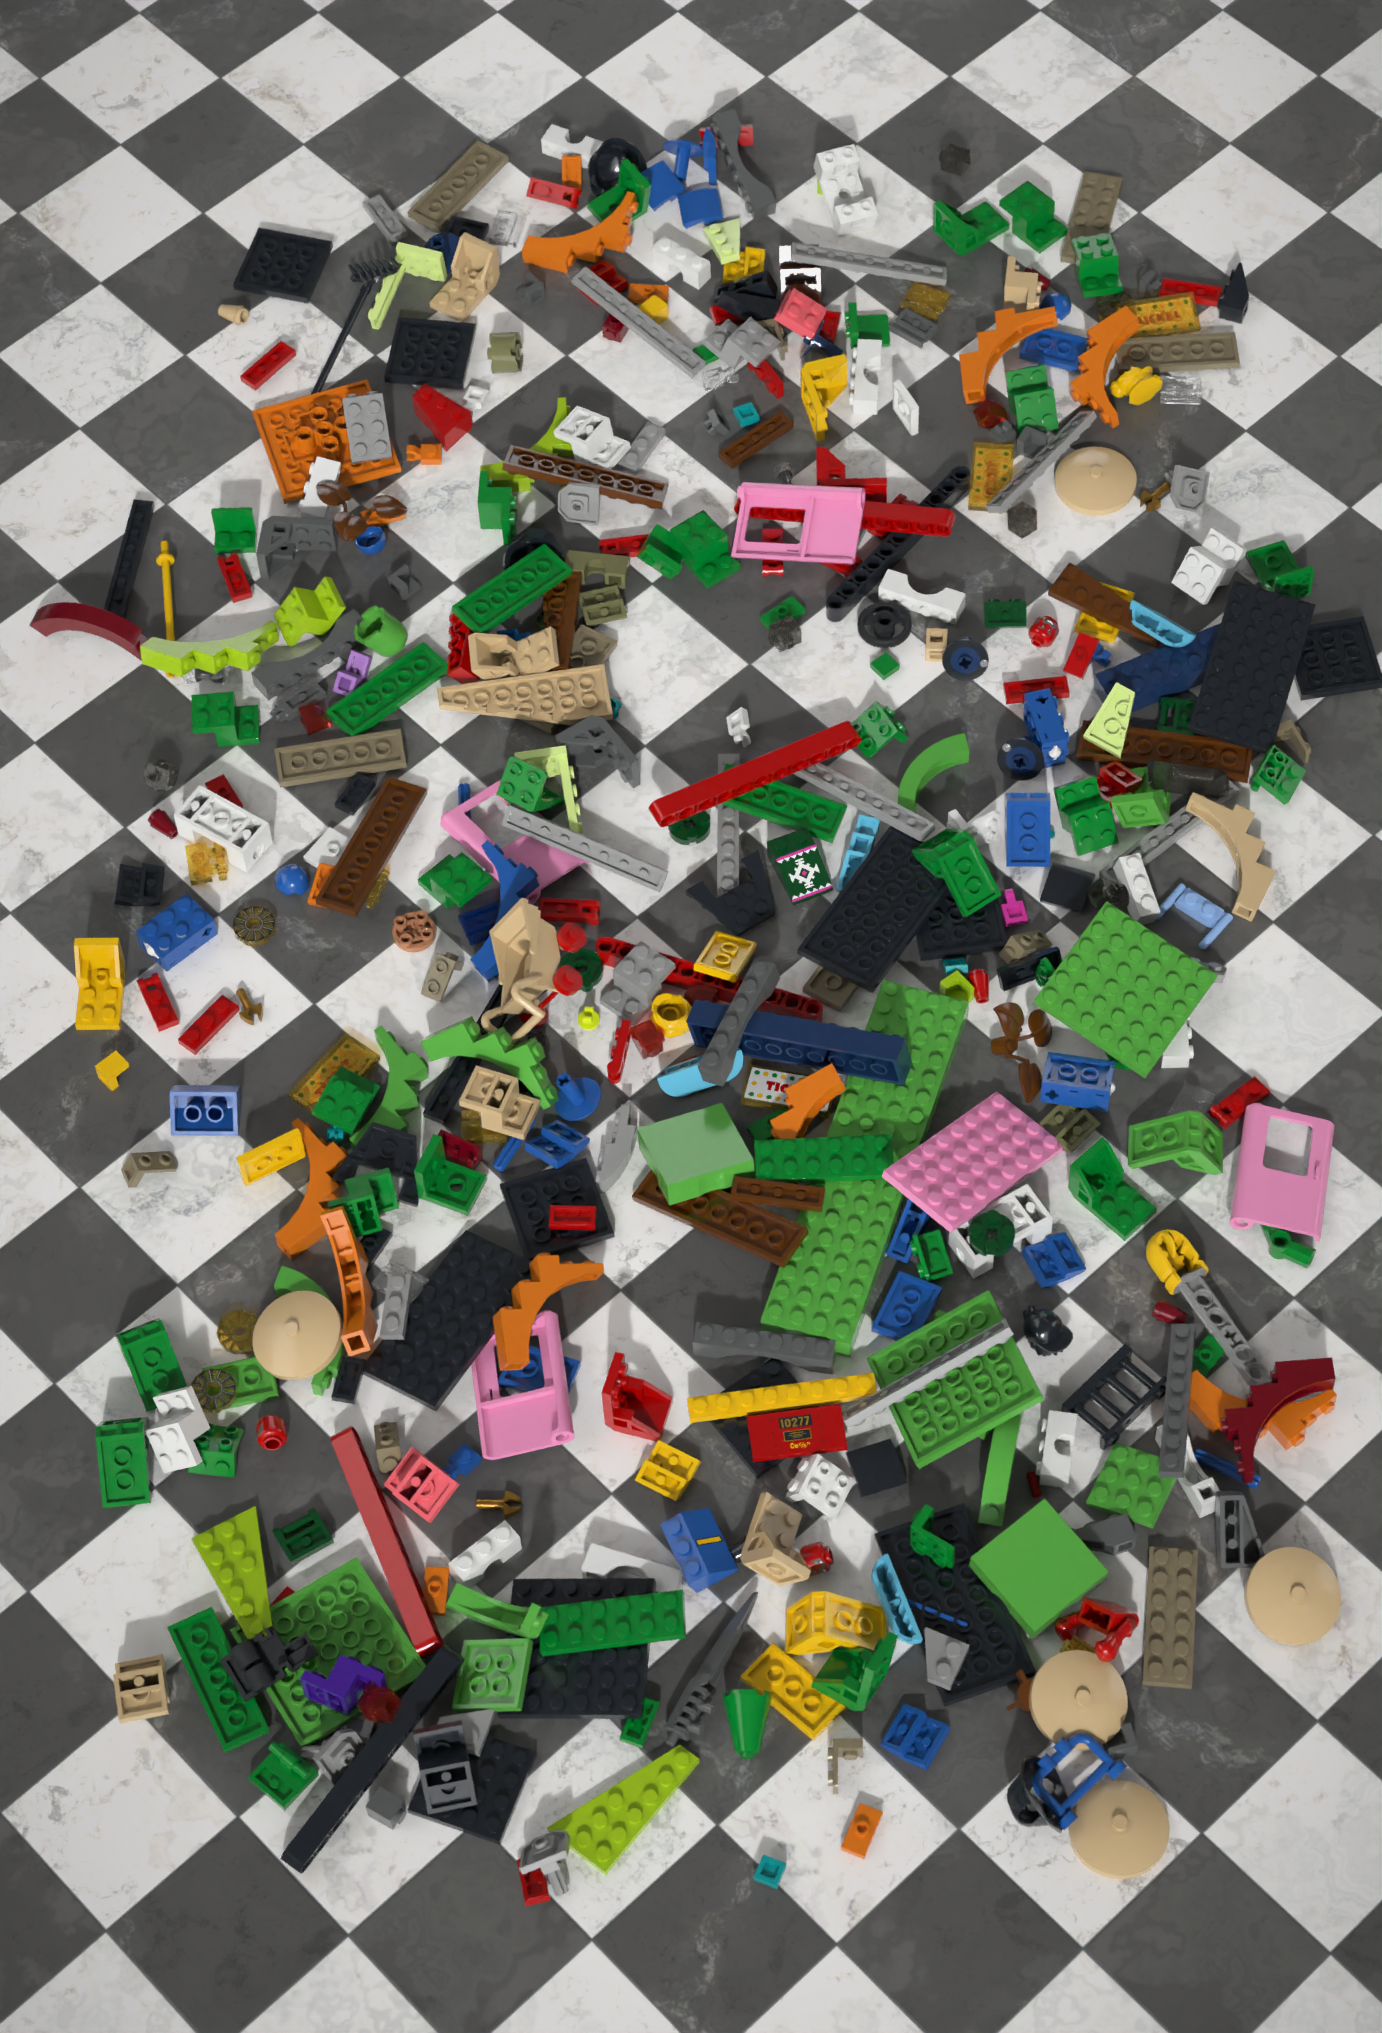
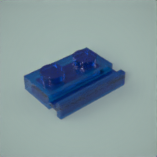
M498 900L458 915L459 923L470 946L487 940L490 936L489 931L494 927L498 918L500 908Z

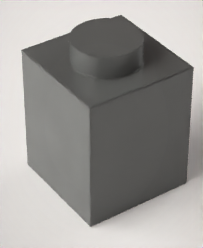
M380 1786L365 1806L369 1817L392 1830L397 1823H402L407 1814L404 1800Z

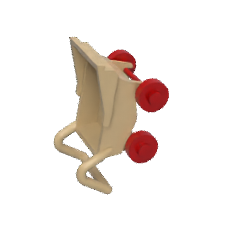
M521 898L489 931L499 972L498 983L503 985L501 1006L486 1011L481 1017L482 1027L487 1033H490L497 1029L490 1023V1019L503 1014H519L524 1025L511 1036L514 1046L531 1029H538L547 1022L549 1014L546 1005L559 993L572 996L581 989L583 984L582 977L575 968L562 966L557 971L556 969L560 962V952L562 950L577 952L585 945L586 934L579 925L569 922L556 931L554 926L540 918L541 911L538 910V907L528 904V899ZM545 990L553 991L542 1002L536 999Z

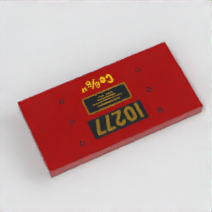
M841 1404L747 1416L753 1462L848 1450Z

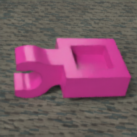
M1012 888L1004 890L1005 895L1003 899L1005 904H1001V911L1006 927L1027 923L1028 917L1023 900H1015Z

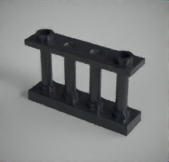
M1124 1344L1062 1404L1061 1412L1077 1414V1416L1102 1435L1100 1441V1448L1102 1450L1108 1445L1113 1446L1119 1440L1120 1434L1156 1399L1160 1400L1166 1394L1167 1377L1163 1376L1157 1383L1132 1363V1349L1127 1344ZM1121 1369L1128 1371L1149 1389L1142 1398L1138 1397L1116 1378V1374ZM1105 1384L1107 1386L1110 1385L1134 1406L1126 1413H1123L1100 1393V1389ZM1089 1400H1094L1118 1421L1108 1429L1084 1409V1405Z

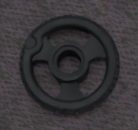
M877 602L867 606L858 617L857 628L859 635L867 644L877 648H892L902 644L908 638L912 622L908 612L898 604ZM904 623L902 632L893 637L895 625ZM865 625L874 626L876 637L867 632Z

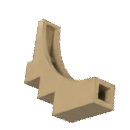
M1193 792L1185 810L1208 824L1227 846L1232 855L1238 879L1237 899L1232 913L1252 922L1276 873L1267 865L1257 863L1266 842L1260 840L1257 836L1247 834L1256 813L1237 804L1233 810H1230L1222 804H1217L1205 796Z

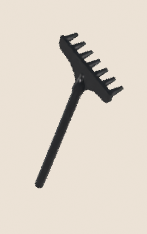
M389 256L392 264L385 257L382 258L384 264L376 258L375 261L379 267L371 260H368L372 268L362 261L361 263L365 270L357 262L354 264L358 271L351 264H348L352 272L350 279L353 282H362L363 286L311 394L321 392L367 295L371 292L372 286L380 279L393 275L400 269L402 264L398 263L392 256Z

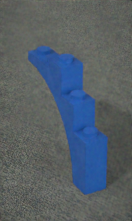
M487 840L481 847L497 870L501 890V903L496 925L521 898L526 899L540 885L536 879L538 874L531 866L527 868L523 863L517 866L511 858L506 859L503 856L504 852L497 844L493 846ZM490 936L482 948L470 959L474 968L487 982L499 974Z

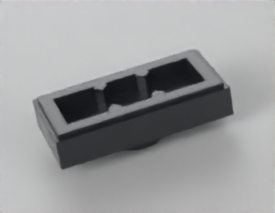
M357 773L334 803L335 808L354 816L375 788L376 781Z
M382 1228L381 1231L364 1235L359 1241L369 1261L366 1271L370 1270L392 1238V1232Z
M348 1356L342 1357L331 1396L332 1401L355 1404L364 1373L365 1359Z

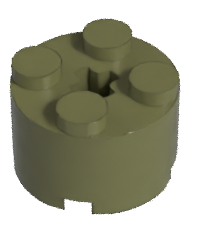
M519 332L490 333L489 341L491 347L487 348L488 360H492V373L522 371L523 355H521L520 349L523 346Z

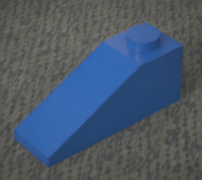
M910 1199L907 1201L886 1255L907 1264L913 1254L909 1241L913 1240L912 1234L916 1233L917 1236L923 1235L931 1219V1216Z

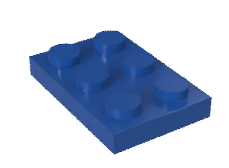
M1049 328L1043 329L1026 337L1019 358L1077 373L1079 366L1078 356L1086 352L1088 347L1086 340L1088 338Z
M899 1271L871 1327V1331L898 1341L925 1326L942 1292V1287Z
M529 1346V1363L522 1370H502L498 1380L499 1385L520 1392L543 1388L545 1381L540 1349ZM563 1356L568 1393H570L581 1367V1361Z

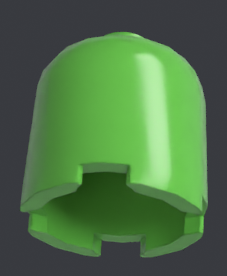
M372 606L361 615L364 619L359 626H355L354 630L356 640L383 657H392L404 649L408 637L407 629L402 622L383 607Z

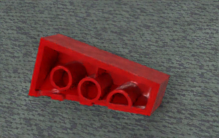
M453 613L449 616V621L452 622V626L449 627V634L452 636V640L448 642V648L451 650V653L448 655L447 675L461 684L478 682L480 677L471 671L468 636L474 632Z

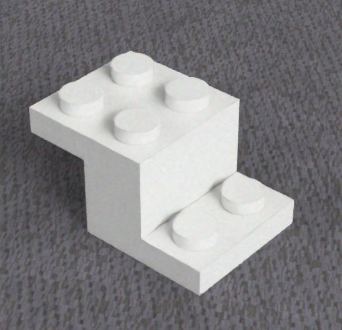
M576 406L553 431L555 438L571 444L575 461L611 470L631 448L629 441L613 436L608 417L580 406Z
M1211 528L1202 546L1190 547L1171 583L1203 605L1208 604L1217 586L1229 584L1247 549L1217 528Z
M192 1386L160 1393L153 1397L162 1420L145 1430L163 1472L167 1473L193 1467L203 1462L193 1440L209 1430L210 1426Z

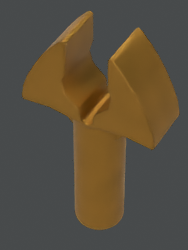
M1165 482L1151 494L1144 490L1140 498V507L1145 502H1150L1146 506V511L1161 508V501L1158 499L1171 488V484Z
M239 988L236 994L244 1007V1011L239 1012L240 1018L244 1022L253 1025V1020L250 1017V1012L258 1015L261 1022L263 1018L262 1004L252 1005L245 990Z
M505 1491V1497L501 1500L477 1499L475 1507L477 1509H500L504 1512V1519L515 1516L521 1511L520 1507L508 1506L512 1502L521 1503V1498L512 1492Z

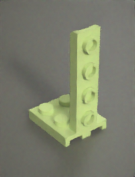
M398 242L395 260L402 265L395 274L383 279L382 289L377 293L375 305L368 314V319L373 329L381 328L405 272L414 276H422L434 281L445 282L447 271L442 252Z
M566 745L515 752L516 757L545 770L548 774L547 778L561 775L569 829L583 834L582 822H577V816H580L579 803H574V797H577L576 784H571V779L574 778L573 765L568 766Z

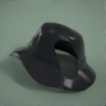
M609 138L602 143L601 147L590 158L588 163L590 188L597 197L615 187L610 185V183L619 179L620 165L623 160L628 159L632 164H635L640 173L647 169L643 155L631 142L621 138Z
M532 528L525 531L506 548L503 555V568L505 571L543 544H546L564 562L565 558L553 533L540 528ZM527 536L530 537V541H523Z
M1026 1756L1022 1761L1020 1774L1007 1790V1801L1012 1815L1022 1826L1040 1827L1049 1825L1057 1832L1062 1833L1063 1829L1057 1824L1060 1818L1044 1802L1041 1804L1040 1800L1030 1793L1033 1787V1776L1040 1768L1036 1763L1041 1758ZM1054 1768L1044 1779H1048L1053 1783L1054 1790L1051 1795L1061 1805L1068 1796L1059 1774ZM1027 1805H1033L1037 1811L1029 1810Z

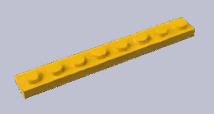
M874 1373L690 1397L687 1398L690 1423L858 1401L877 1392Z

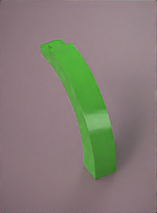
M965 733L945 738L925 749L916 757L902 778L898 793L899 805L917 814V799L925 785L934 776L950 767L969 763V747Z
M281 1266L274 1283L276 1296L281 1297L295 1291H312L325 1296L331 1302L328 1295L310 1278L293 1269ZM343 1341L336 1356L329 1365L314 1375L311 1385L315 1395L323 1396L325 1389H329L332 1377L337 1378L342 1357L345 1354Z
M1025 1411L994 1428L981 1499L979 1523L1000 1527L1003 1525L1013 1461Z
M457 1582L445 1606L449 1610L489 1627L531 1639L539 1636L549 1615L540 1611L541 1607L534 1603L530 1607L515 1606L481 1594Z

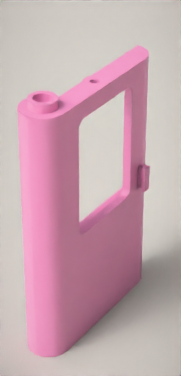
M742 482L741 486H738L737 497L741 499L731 554L732 558L854 564L865 505L864 488ZM769 507L806 510L800 543L782 544L745 541L751 508Z
M501 780L451 811H446L441 816L440 826L498 882L497 870L481 847L487 840L493 846L495 843L465 813L492 796L499 797L509 806L511 803L496 795ZM536 811L535 813H533V814H536V815H538V816L543 817L538 811ZM526 835L501 848L506 859L511 858L517 866L520 863H523L527 868L531 866L538 874L536 879L540 886L526 897L531 905L535 904L539 899L543 888L579 865L590 863Z
M1261 1103L1248 1105L1245 1110L1230 1225L1239 1230H1247L1253 1226V1223L1310 1235L1320 1242L1334 1124L1325 1119L1269 1107ZM1269 1118H1276L1312 1128L1306 1176L1264 1167L1263 1158Z
M550 1310L541 1311L536 1315L530 1336L538 1335L545 1381L543 1388L501 1397L495 1356V1334L471 1364L482 1456L485 1459H501L565 1444L574 1439L558 1315Z

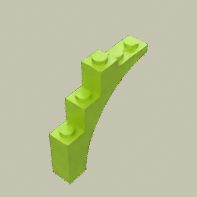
M566 397L558 398L557 411L553 423L547 433L534 446L529 448L530 450L559 457H574L571 444L555 438L553 432L571 413V405L566 404ZM504 461L480 466V471H488L489 479H493V487H512V492L531 491V483H534V479L520 474L513 475L502 470Z
M269 621L260 628L246 634L217 641L178 642L152 637L140 646L142 664L180 677L185 676L194 668L216 674L227 665L249 671L261 662V654L279 641L277 623Z

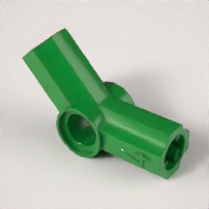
M1260 1224L1269 1245V1254L1273 1258H1285L1305 1268L1310 1266L1316 1249L1292 1239L1284 1229ZM1276 1243L1283 1244L1284 1246H1278Z

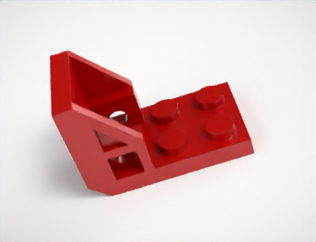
M816 447L817 486L864 488L865 501L887 503V478H846L845 465L825 447Z
M615 1352L601 1392L605 1425L616 1432L657 1442L661 1440L672 1407L673 1397L646 1380L629 1376L627 1374L628 1364L625 1363V1354Z

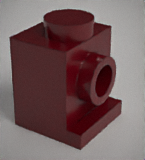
M609 314L602 325L603 337L619 343L622 342L629 330L627 326L611 314Z

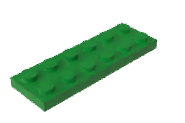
M543 544L454 604L451 611L474 633H487L571 576L572 569L546 544Z
M422 642L327 709L326 714L349 737L362 735L447 674V663L426 643Z
M726 763L723 772L736 766ZM778 781L771 782L721 803L722 805L796 831L807 827L811 836L832 844L847 811V806Z
M891 1134L754 1140L756 1179L783 1183L884 1179L882 1177L884 1170L893 1164Z
M682 1589L541 1607L540 1611L549 1614L540 1632V1653L542 1656L686 1639L685 1598Z
M207 1608L168 1626L171 1638L224 1753L269 1733V1728L255 1698L253 1697L247 1702L244 1701L220 1661L221 1658L229 1654L231 1647L213 1608Z

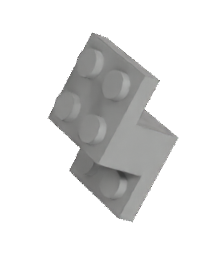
M750 317L740 327L727 319L705 339L703 345L732 369L736 368L744 359L756 368L779 347L781 341Z
M640 941L613 969L614 985L600 998V1004L620 1018L631 1020V1025L635 1027L652 1009V1002L656 996L662 994L661 983L675 969V963Z

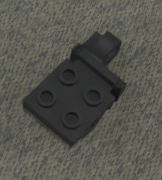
M273 1626L264 1629L267 1636L259 1632L254 1638L245 1640L232 1648L229 1654L220 1659L245 1702L288 1675L285 1671L286 1668L294 1673L303 1664L318 1655L306 1633L285 1646Z

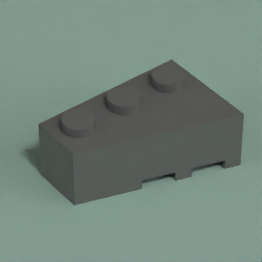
M1215 1491L1217 1564L1220 1568H1252L1265 1554L1245 1496L1240 1491Z

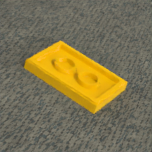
M1101 583L1129 603L1135 597V592ZM1081 612L1074 632H1081L1114 644L1120 630Z
M715 931L695 962L694 971L736 982L754 954L757 943Z
M296 1128L236 1157L241 1179L244 1185L247 1186L305 1158L306 1153L301 1133Z

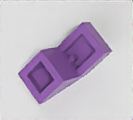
M355 649L351 650L346 669L338 671L333 691L347 696L359 688L368 675L373 656Z

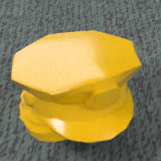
M1150 366L1143 369L1131 367L1130 371H1125L1123 375L1110 385V391L1115 397L1129 396L1130 404L1140 405L1151 400L1161 390L1163 381L1161 377L1155 374L1152 375L1153 369Z
M663 993L656 996L651 1006L652 1013L649 1016L654 1032L667 1038H673L690 1031L686 1022L692 1008L689 1002L682 995Z

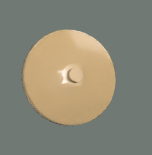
M1085 447L1069 453L1060 461L1056 468L1054 485L1060 500L1072 510L1086 515H1106L1122 509L1131 501L1136 491L1137 476L1131 462L1119 452L1104 447Z
M295 1291L279 1297L262 1312L254 1328L253 1350L258 1362L271 1375L283 1380H302L319 1373L334 1359L341 1346V1333L343 1329L341 1315L325 1296L316 1292Z
M1283 1547L1265 1554L1253 1565L1246 1578L1244 1600L1251 1621L1263 1635L1283 1645L1300 1646L1320 1639L1332 1628L1339 1615L1341 1592L1333 1570L1321 1557L1303 1548Z
M1065 1651L1047 1660L1034 1675L1029 1691V1707L1033 1720L1041 1733L1054 1744L1063 1737L1068 1740L1074 1734L1084 1733L1093 1737L1100 1745H1103L1117 1734L1127 1714V1692L1120 1674L1109 1662L1099 1660L1096 1654L1088 1651ZM1079 1743L1073 1748L1075 1751L1091 1750L1084 1743Z
M1126 1780L1100 1782L1094 1785L1072 1808L1078 1817L1068 1827L1071 1846L1079 1860L1087 1868L1101 1876L1112 1879H1129L1140 1876L1151 1870L1161 1860L1166 1851L1170 1834L1166 1810L1151 1791L1137 1783Z

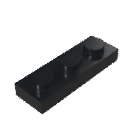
M1056 946L996 969L1000 988L1003 991H1007L1035 980V971L1041 959L1045 957L1056 970L1062 962L1060 949Z

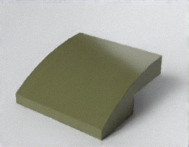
M618 585L580 593L579 606L587 627L627 618Z
M1058 1104L1039 1125L1057 1139L1058 1143L1063 1146V1151L1071 1154L1101 1123L1086 1109L1081 1111L1077 1107Z

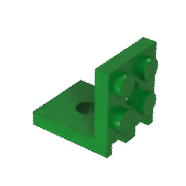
M625 159L620 165L618 185L589 202L587 209L601 223L613 213L610 211L611 207L617 208L622 203L627 192H633L638 202L637 212L632 215V221L648 211L651 183L647 177H644L639 172L635 164Z
M433 1134L414 1170L420 1199L469 1216L487 1181L486 1174L446 1160L442 1137ZM456 1184L463 1186L462 1190L458 1192L452 1191L451 1187Z

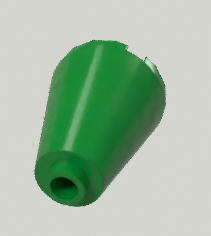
M757 1689L730 1690V1695L723 1692V1703L734 1751L736 1754H740L741 1759H754L755 1754L760 1753L772 1700V1693L764 1690V1695H758Z

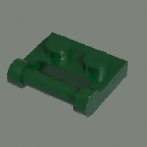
M1161 697L1158 704L1160 707L1158 726L1155 730L1193 735L1194 733L1188 731L1197 700ZM1170 708H1175L1173 727L1166 726L1168 710Z
M315 1508L308 1510V1514L288 1525L272 1530L276 1541L292 1566L334 1543L331 1534ZM311 1522L314 1523V1525L308 1527L307 1529L297 1533L296 1535L288 1539H285L287 1535L297 1531L298 1529L308 1525Z

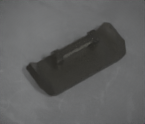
M1151 760L1147 764L1148 783L1154 790L1163 789L1164 792L1192 795L1194 792L1207 798H1221L1230 793L1229 776L1223 770Z

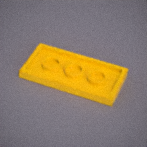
M774 1642L740 1676V1679L751 1689L758 1690V1695H764V1690L771 1692V1706L813 1741L846 1708V1706L812 1688L811 1685L815 1677Z

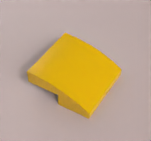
M746 247L745 252H740V260L724 264L722 284L764 271L765 249Z
M658 1440L648 1460L645 1459L635 1481L677 1502L692 1480L701 1462Z

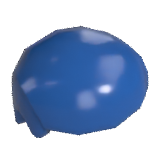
M1051 292L1043 298L1039 309L1055 307L1057 318L1062 321L1070 314L1072 305L1065 294Z
M380 526L367 527L366 532L357 536L355 543L363 554H378L386 546V535Z
M288 864L277 871L274 882L277 889L287 896L298 894L301 896L308 890L310 878L302 867L296 864Z

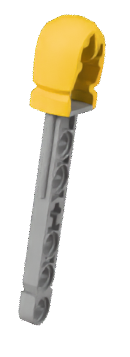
M1166 1229L1157 1232L1148 1241L1146 1259L1160 1281L1165 1283L1167 1291L1171 1295L1179 1292L1183 1294L1249 1386L1271 1384L1268 1370L1203 1279L1208 1273L1209 1268L1203 1260H1199L1200 1256L1192 1244L1178 1231ZM1185 1266L1188 1269V1273L1180 1278L1177 1271ZM1197 1297H1206L1209 1304L1203 1305L1199 1303ZM1213 1314L1218 1315L1222 1322L1215 1323L1211 1320L1210 1316ZM1225 1335L1228 1337L1232 1336L1233 1340L1231 1338L1226 1339ZM1236 1353H1246L1248 1360L1239 1359ZM1250 1371H1258L1261 1374V1379H1254L1250 1375Z

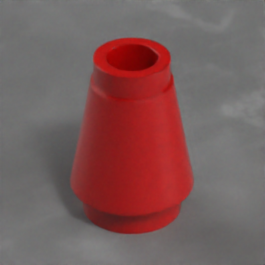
M976 969L969 972L967 980L974 987L976 1003L988 1002L989 974L984 969Z

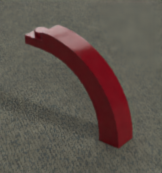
M60 602L43 606L37 610L29 625L45 637L58 631L67 630L90 633L117 644L139 660H141L140 646L149 640L141 634L143 629L125 618L104 609L80 603Z

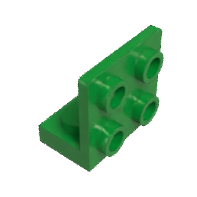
M251 507L212 508L211 515L215 529V554L235 552L256 553L257 529L253 509Z

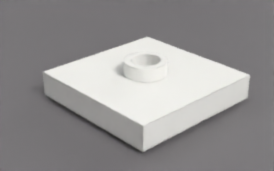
M899 379L893 383V410L910 435L913 436L918 434L919 406Z
M329 827L303 856L304 861L318 868L319 863L336 865L351 839Z

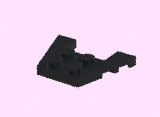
M758 850L742 858L740 861L751 878L745 883L718 898L713 897L703 881L686 889L685 892L688 897L696 900L702 905L701 907L704 910L707 909L717 917L716 919L737 936L775 915V909Z
M373 1122L334 1174L332 1181L345 1185L344 1180L355 1177L359 1165L377 1171L389 1167L391 1175L403 1179L397 1201L417 1207L419 1197L414 1174L417 1166L416 1135Z

